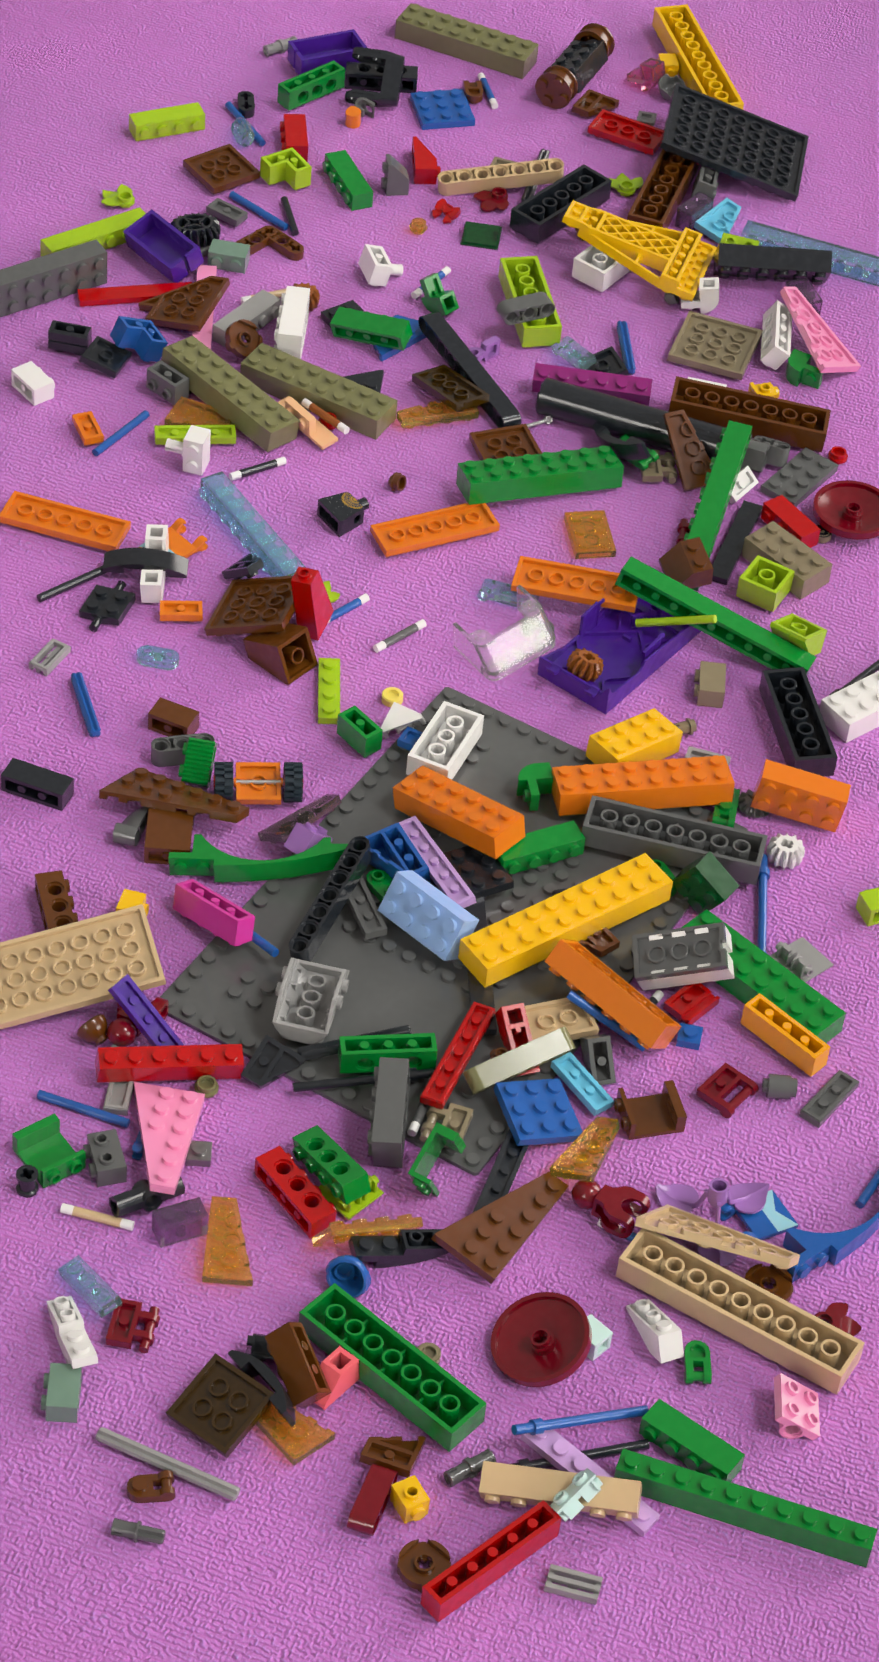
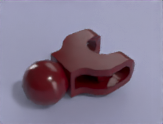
M157 997L151 1004L165 1020L168 1015L169 1001ZM117 1003V1019L109 1024L106 1033L112 1045L127 1047L135 1041L136 1037H139L141 1031Z
M585 1178L575 1183L571 1191L572 1199L579 1208L592 1209L591 1215L600 1219L602 1228L606 1232L620 1238H627L634 1231V1219L632 1216L637 1217L645 1214L650 1208L648 1196L629 1186L611 1187L605 1184L601 1189L595 1180Z

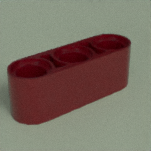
M374 1463L371 1465L350 1512L347 1528L369 1536L374 1535L390 1499L391 1485L397 1482V1471Z

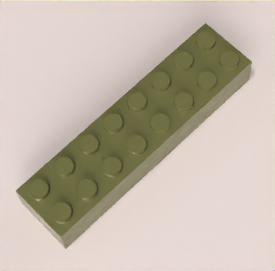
M410 3L396 19V39L523 79L537 62L539 44L531 40L518 38L515 35L490 29L481 24L459 19L450 14L440 13L418 4Z
M193 335L163 348L161 360L189 378V390L232 425H235L237 429L266 452L297 438L300 420Z
M261 343L241 362L240 373L265 393L279 399L290 396L302 407H304L301 404L303 399L307 398L324 411L335 414L336 418L350 429L375 440L396 419L398 400L264 343Z

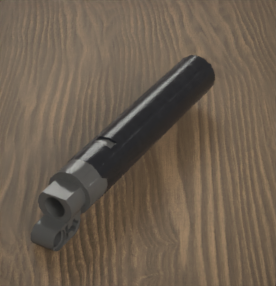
M549 377L543 380L536 399L535 408L537 414L551 416L552 418L593 429L592 425L597 423L607 427L611 435L618 437L624 435L632 436L643 440L646 445L673 452L663 415L670 411ZM688 417L700 442L702 441L710 459L712 457L716 458L715 449L717 443L722 442L720 435L723 426ZM751 435L740 470L749 466L752 471L762 473L766 464L783 467L787 464L791 446L788 443L765 436H755L752 439Z

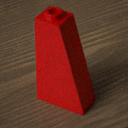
M299 566L291 579L297 625L307 627L310 638L318 641L334 610L319 570Z

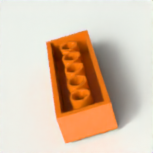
M423 765L393 787L395 809L411 817L416 816L422 823L494 859H497L525 837L523 814Z
M560 939L544 961L550 966L549 970L558 977L562 975L568 980L566 984L570 988L584 993V999L587 1002L603 1009L601 1012L610 1020H617L620 1023L619 1027L629 1035L631 1033L638 1038L637 1042L646 1049H665L682 1027L575 940Z

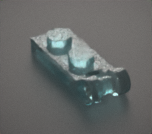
M569 336L564 337L560 343L556 342L551 345L555 355H560L577 369H588L597 362L596 357Z
M485 579L482 583V588L477 594L478 599L481 601L492 600L530 611L534 610L539 599L537 595L511 591V584L492 579Z

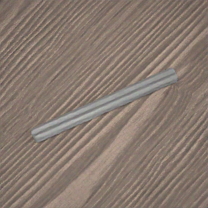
M100 1427L95 1437L97 1441L162 1470H170L174 1475L225 1498L235 1501L240 1493V1488L109 1429Z

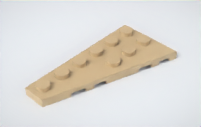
M668 1204L637 1216L635 1222L636 1227L694 1242L703 1248L712 1247L770 1263L776 1268L783 1270L797 1265L800 1255Z

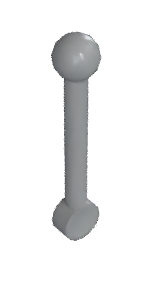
M545 416L543 420L526 425L530 428L543 423L550 424L552 417Z

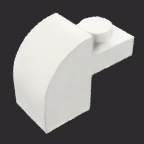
M719 277L700 278L699 290H697L693 301L681 299V309L700 308L701 314L714 310L719 302Z

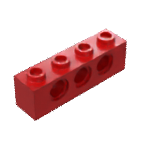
M278 1146L255 1158L254 1174L310 1239L335 1227L337 1211L334 1204L325 1199L317 1185L312 1184L306 1172L294 1163L290 1153H286L281 1146Z

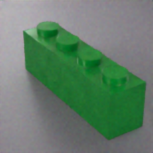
M347 151L325 153V160L322 163L323 170L328 174L331 183H334L337 192L344 199V203L349 206L351 211L372 207L373 190Z
M339 307L330 322L334 337L404 351L413 334L409 320L354 310L352 308Z
M573 820L526 833L523 839L499 856L497 860L509 875L582 855L586 838Z
M658 1399L641 1418L639 1434L644 1439H648L649 1442H653L662 1448L668 1455L674 1456L683 1462L689 1469L731 1482L741 1471L745 1457L744 1453L661 1399Z

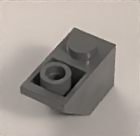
M386 154L385 162H382L384 177H381V188L385 189L386 196L408 195L409 176L407 169L390 154Z

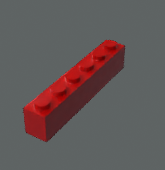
M242 1044L98 1047L95 1058L97 1083L198 1080L204 1075H210L215 1079H240L244 1068Z
M544 1500L425 1584L422 1587L420 1604L437 1622H440L557 1537L561 1517Z

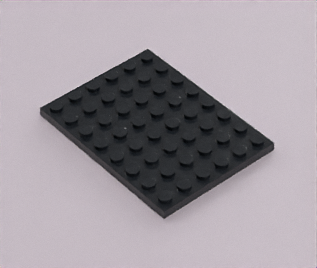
M676 83L672 92L660 148L795 202L799 194L809 136Z

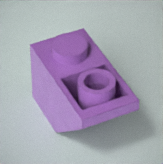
M297 822L284 847L295 854H299L316 845L324 837L330 836L327 835L328 831L317 824L315 826L309 822H306V824Z

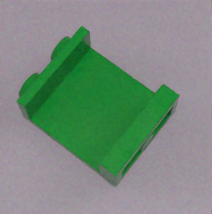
M55 1113L12 1133L13 1151L24 1165H32L38 1170L37 1181L42 1188L57 1184L62 1179L72 1174H77L86 1168V1152L83 1149L75 1152L60 1133V1119Z
M438 1122L435 1124L408 1172V1175L413 1180L412 1184L417 1187V1191L426 1196H429L431 1193L437 1197L440 1192L427 1176L442 1149L446 1146L462 1154L466 1147L459 1133Z

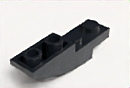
M400 1229L398 1236H351L348 1241L352 1256L362 1262H373L374 1268L415 1264L449 1253L431 1239L435 1233L442 1229Z

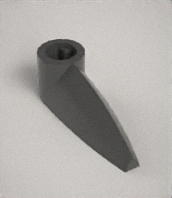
M142 806L131 813L122 823H116L113 831V842L137 846L147 826L149 807Z

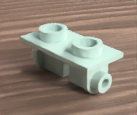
M586 1468L574 1476L572 1483L565 1490H561L555 1495L553 1502L549 1506L565 1522L568 1519L572 1520L584 1508L578 1499L582 1496L589 1503L601 1491L600 1487L603 1483L596 1477V1474Z

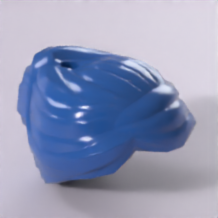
M338 1256L332 1259L326 1266V1280L329 1286L336 1283L353 1298L367 1292L371 1285L369 1271L363 1262L354 1256Z

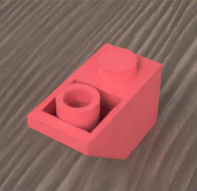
M341 1346L325 1358L320 1365L331 1390L330 1394L315 1402L323 1410L329 1407L360 1379L359 1359Z

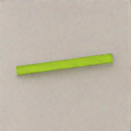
M717 616L636 619L635 625L636 627L709 624L716 623Z

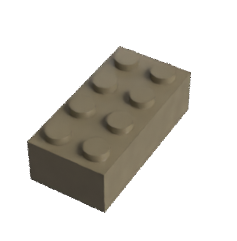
M774 521L745 537L742 557L752 563L757 555L794 570L795 573L790 592L800 600L829 583L833 564Z

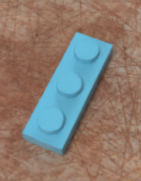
M571 1052L551 1062L550 1067L593 1116L613 1107L614 1100Z

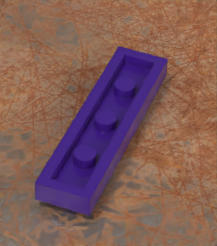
M128 974L108 989L109 993L152 1046L184 1045Z

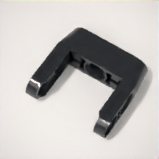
M363 47L353 48L352 58L362 63L384 65L385 67L381 92L352 89L346 91L345 101L355 104L358 98L364 97L374 102L375 107H397L405 57L385 50Z

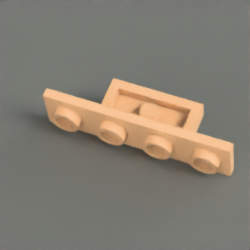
M287 396L278 401L280 405L300 420L298 429L322 450L338 441V437L292 397Z

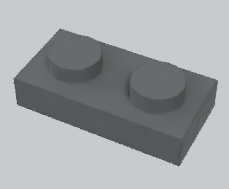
M219 198L206 206V213L235 227L248 218V212Z

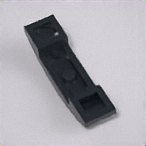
M597 423L592 425L601 445L610 446L618 458L642 460L651 457L643 440L631 436L624 441L611 436L607 427Z
M116 549L105 552L103 572L124 573V568L163 570L166 572V577L187 579L189 559L158 549Z
M236 1350L229 1351L228 1355L242 1372L253 1379L259 1375L275 1392L268 1399L280 1415L293 1427L296 1424L293 1403L271 1369L252 1355Z

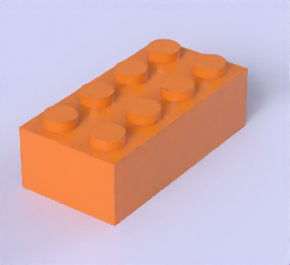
M766 759L754 788L750 807L835 833L848 803L851 785Z

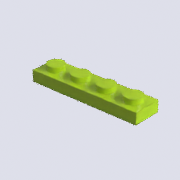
M154 425L155 445H165L168 438L183 442L191 425ZM194 425L211 430L210 444H236L235 425Z
M319 658L318 724L337 725L338 714L340 713V659Z

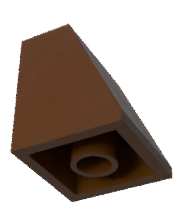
M288 623L284 631L278 633H251L243 639L248 658L287 685L318 665L309 631L305 626Z

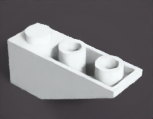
M640 1299L626 1306L649 1352L661 1364L684 1357L681 1329L652 1301Z

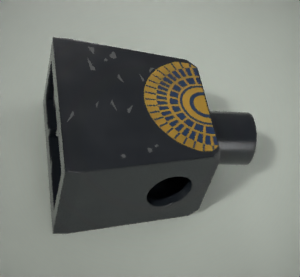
M343 492L318 499L317 515L338 537H341L363 523L364 510L369 509V502L365 497L356 500L349 492Z

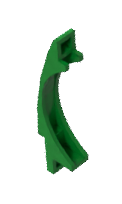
M195 834L192 852H169L170 875L214 876V882H252L298 877L333 870L348 844H331V837H324L308 850L290 857L274 860H250L224 853L206 841L202 834Z

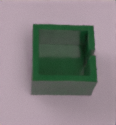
M710 851L687 865L672 880L673 886L683 897H688L687 902L698 915L706 909L710 911L726 901L740 886Z

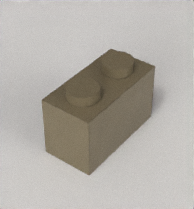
M701 661L699 669H695L694 682H698V684H694L693 696L697 697V706L723 707L726 681L725 663Z

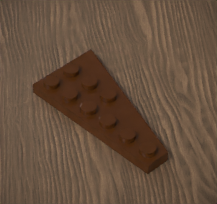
M547 1172L440 1230L431 1239L492 1284L569 1186L551 1172Z

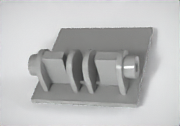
M803 937L789 945L786 942L777 943L775 946L777 952L770 955V957L805 983L834 965Z

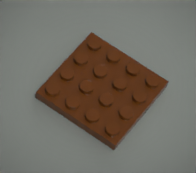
M293 575L232 580L204 629L206 635L223 636L245 633L260 634L262 632L278 633L284 631L295 612L291 587Z

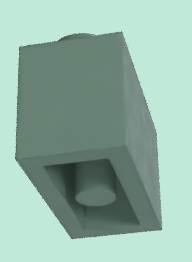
M213 239L208 251V265L217 266V269L245 274L250 261V245Z
M50 1363L49 1373H44L43 1389H47V1395H42L41 1410L46 1411V1421L77 1423L82 1367L73 1369L71 1364Z

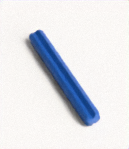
M618 321L617 332L623 363L628 369V373L633 375L636 367L628 325L626 321Z
M81 672L72 673L71 682L89 736L98 737L101 734V728Z

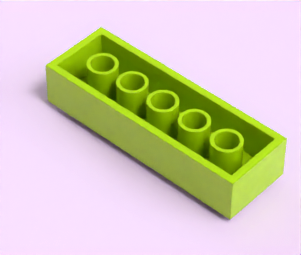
M538 256L500 258L498 277L506 299L545 292L553 302ZM556 308L553 314L548 317L514 324L522 347L560 345L562 325Z

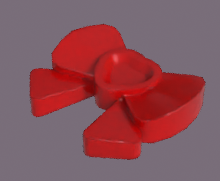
M440 199L435 205V210H432V214L435 219L443 213L446 215L443 219V224H449L460 215L461 210L460 207H453L448 204L445 199Z

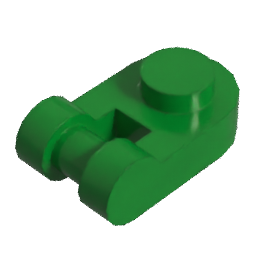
M698 1340L687 1343L683 1357L684 1382L686 1384H693L694 1381H702L703 1384H711L712 1370L709 1347L706 1343ZM694 1367H702V1371H694Z

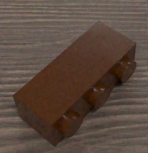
M287 1322L264 1336L267 1341L268 1352L275 1360L277 1373L283 1380L294 1407H308L331 1393L302 1322Z

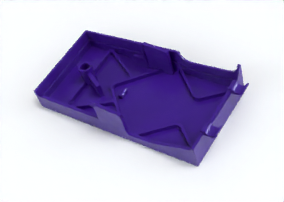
M603 598L599 602L596 601L581 616L579 634L565 646L539 657L537 675L606 715L701 631L691 625L636 627V619L674 616L641 598H638L635 613L610 608H603L600 611L601 604L605 601ZM585 648L587 651L598 654V657L603 660V671L594 682H586L567 671V660L575 649L582 650Z

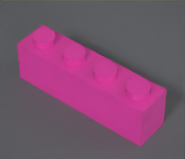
M194 879L175 885L173 909L181 913L182 916L191 919L198 926L204 927L212 932L213 935L224 939L232 946H240L252 941L255 922L253 914Z

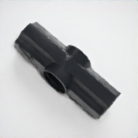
M180 1177L175 1194L170 1195L150 1191L148 1180L143 1179L134 1184L132 1190L110 1197L109 1206L115 1217H120L142 1208L147 1212H152L160 1207L162 1201L185 1194V1186Z

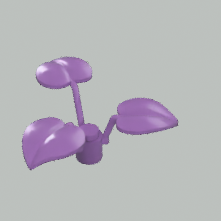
M715 1178L710 1181L709 1189H704V1194L699 1199L697 1191L688 1185H656V1195L661 1207L668 1204L691 1213L692 1208H698L707 1197L710 1205L716 1208L715 1223L720 1224L721 1207L726 1202L729 1205H734L738 1212L755 1214L764 1208L769 1190V1183H740L729 1187L726 1180ZM697 1245V1254L721 1267L731 1265L737 1258V1254L712 1247L703 1248Z

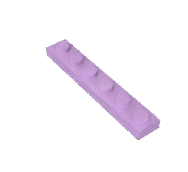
M413 816L399 822L429 867L430 877L439 890L463 908L475 904V895L417 817Z
M547 1430L543 1434L531 1435L530 1433L521 1435L520 1439L560 1471L579 1473L588 1468L597 1476L612 1477L555 1430ZM641 1500L638 1519L632 1518V1521L623 1522L643 1537L659 1520L660 1514Z

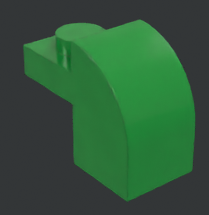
M432 273L419 280L425 296L421 298L422 303L431 313L440 312L444 316L459 309L454 290L444 291L438 273Z
M797 349L791 352L785 373L789 383L796 387L802 383L819 389L823 373H820L817 367L810 365L812 355Z
M550 762L529 764L519 772L516 795H523V801L527 802L529 811H538L540 794L552 793L553 774Z

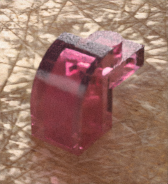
M649 58L639 65L640 68L637 67L627 74V81L641 85L642 91L652 89L658 85L659 79L665 75L664 61Z

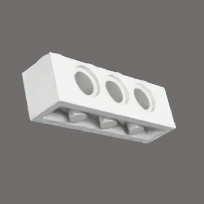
M778 300L763 314L760 359L764 365L774 370H777L790 357L792 316L787 306Z

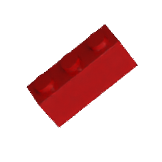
M283 114V121H280L281 151L293 147L308 162V137L305 114Z
M780 495L763 502L761 519L766 524L774 521L811 548L818 545L821 529L787 498Z

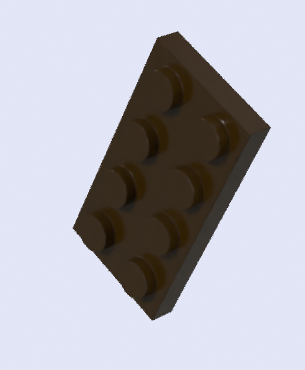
M445 364L412 374V382L456 412H462L465 409L478 407L489 402L488 393Z

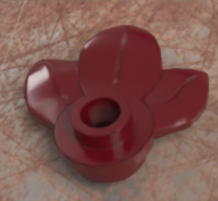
M495 187L492 191L483 190L474 195L475 199L482 202L480 209L484 212H492L496 208L503 211L509 206L507 191L502 187Z
M832 1303L825 1312H818L814 1315L852 1336H856L862 1329L855 1320L846 1316L848 1312L847 1303Z

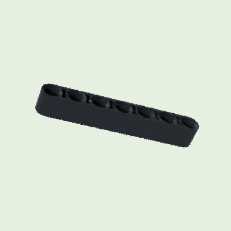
M356 836L347 845L289 942L290 957L309 962L312 961L371 862L370 843L366 837Z

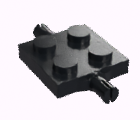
M118 581L115 588L96 585L79 610L81 618L93 621L89 626L92 632L93 630L97 632L101 624L119 626L132 607L136 596L135 593L123 591L126 587L124 581Z

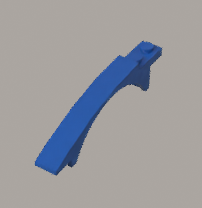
M879 1211L862 1225L841 1232L816 1233L793 1227L786 1230L783 1246L787 1250L800 1255L798 1264L787 1269L793 1279L792 1283L799 1278H805L811 1270L817 1266L822 1267L827 1261L833 1266L837 1265L862 1246L879 1229Z

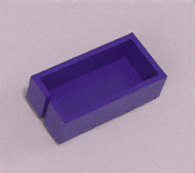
M352 29L288 41L287 60L295 68L298 75L331 61H336L346 71L347 61L359 62L352 58L353 48H367L357 32Z
M152 209L123 231L128 247L173 283H178L188 275V271L192 272L204 263L200 247Z

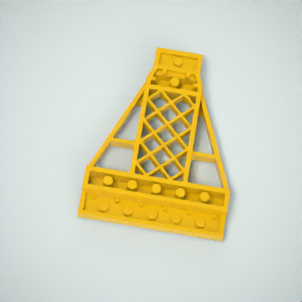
M574 200L571 202L562 220L567 226L579 229L578 237L665 293H672L679 296L682 300H689L691 302L699 288L700 278H704L717 247L701 241L703 234L687 227L682 232L629 221ZM640 264L661 271V277L652 273Z

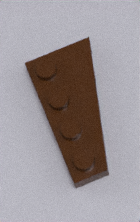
M684 409L665 413L663 418L684 492L706 487L707 484H704L707 472L711 473L710 463L712 459L708 457L702 441L700 442L696 431Z

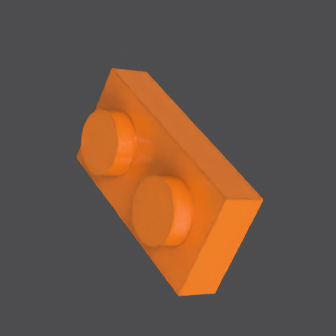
M92 411L72 414V422L84 446L104 441V435Z
M160 600V621H203L202 601Z

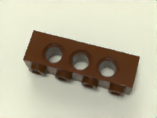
M62 870L35 874V892L44 929L48 930L78 922L77 912L73 913L72 911L74 909L73 896H68V893H70L69 880L64 879Z

